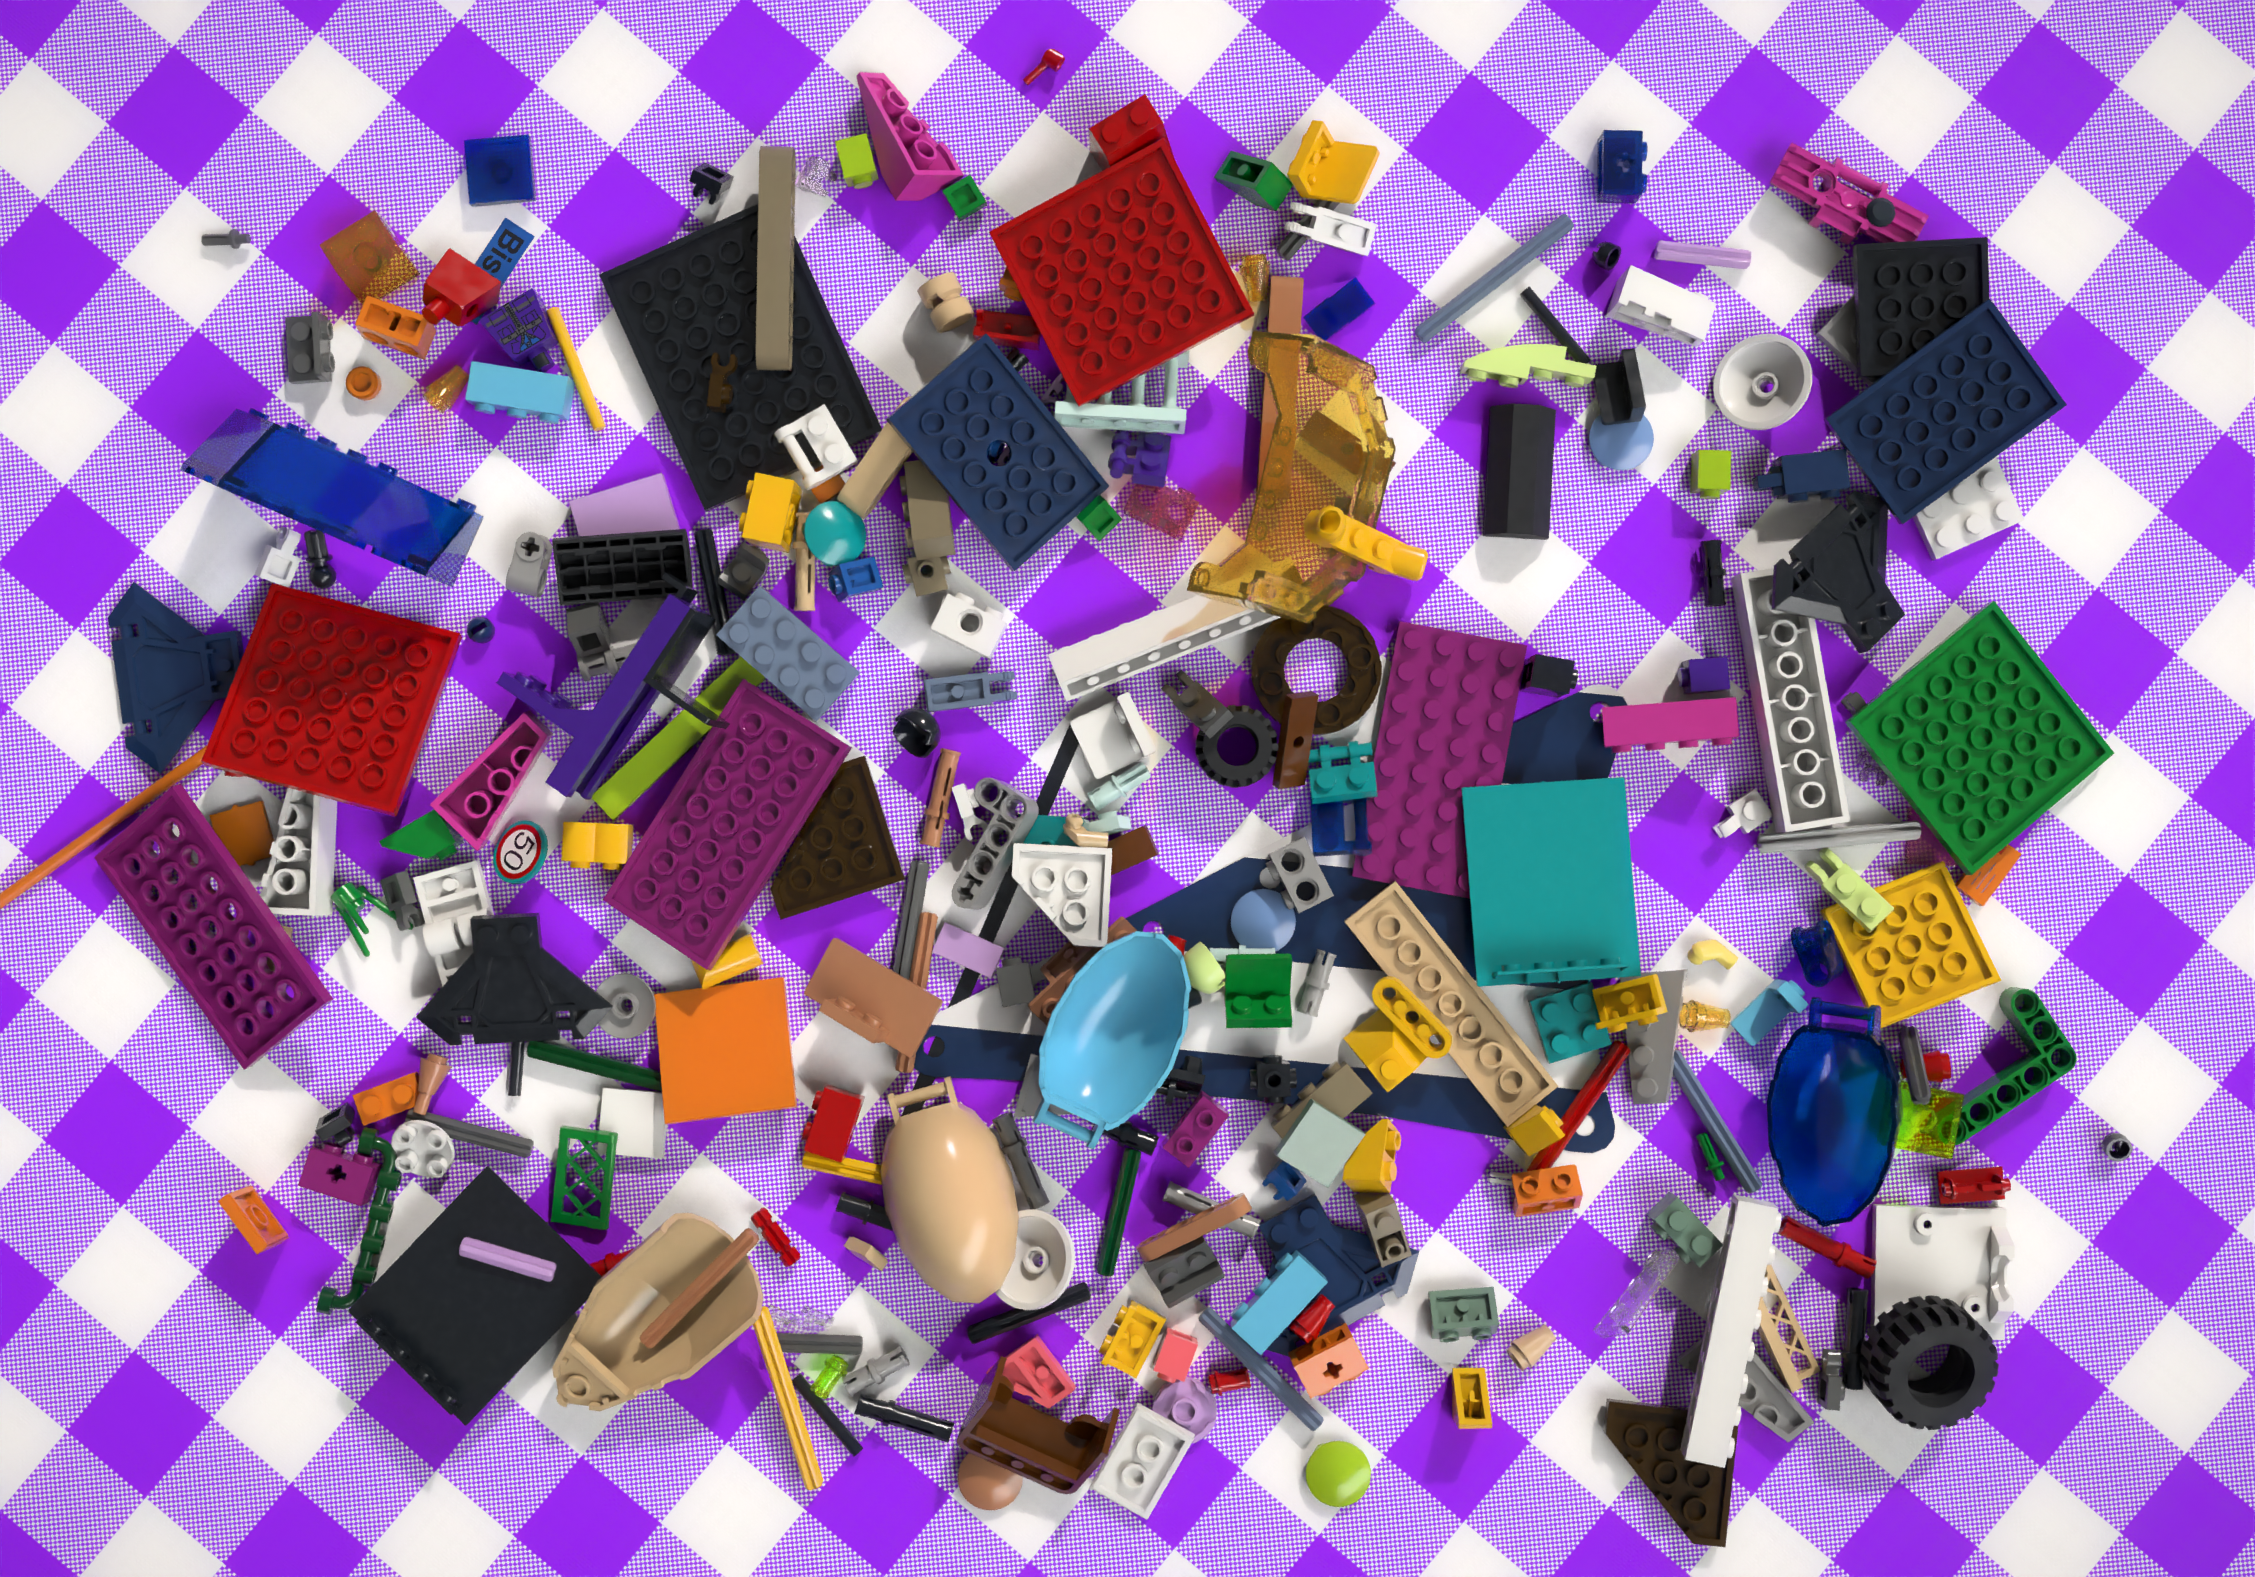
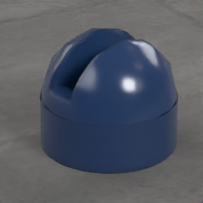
M475 617L467 625V634L474 642L487 643L494 637L495 627L489 619ZM485 623L487 627L473 635V630Z

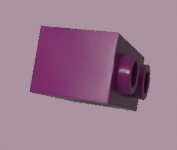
M1201 1091L1162 1141L1163 1149L1189 1168L1229 1117L1228 1110L1204 1091Z
M323 1142V1145L320 1144L310 1148L298 1186L358 1206L371 1201L383 1164L374 1162L372 1155L355 1152L353 1155L343 1152V1147L332 1142ZM339 1166H342V1172L347 1174L343 1178H341L342 1172L337 1170Z

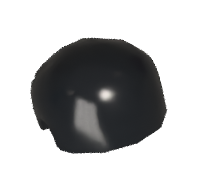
M912 707L903 710L895 718L897 724L893 729V734L900 745L910 754L918 758H926L940 742L941 731L936 719L928 711Z

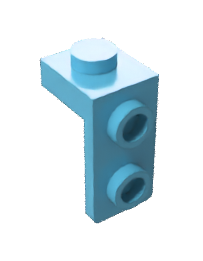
M1775 979L1730 1022V1025L1749 1045L1755 1046L1788 1013L1795 1012L1800 1014L1809 1005L1802 998L1805 992L1792 980L1787 982L1786 980Z

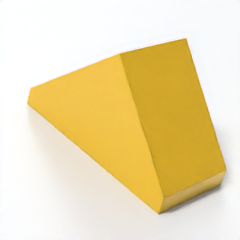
M1452 1368V1418L1458 1429L1492 1428L1485 1368Z

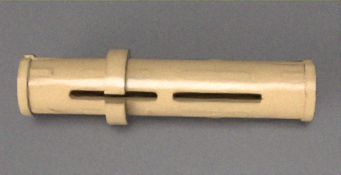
M809 512L796 513V542H793V549H796L794 611H815V556L809 550L805 537L802 534V525L806 521Z

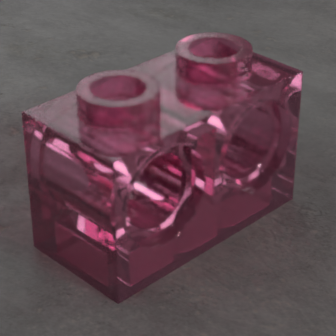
M1136 484L1124 507V514L1182 542L1198 509L1199 502L1194 500L1196 495L1180 487L1175 491L1166 486L1158 487ZM1149 490L1154 492L1157 496L1156 503L1151 506L1143 505L1139 501V495L1143 491ZM1178 504L1183 506L1187 513L1186 516L1181 520L1172 519L1168 514V509L1172 505Z

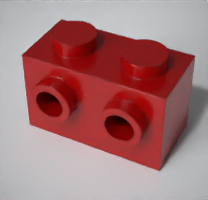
M832 1085L825 1086L823 1092L818 1090L812 1104V1109L817 1110L813 1123L807 1122L801 1138L802 1141L806 1142L804 1151L842 1162L846 1157L865 1096Z

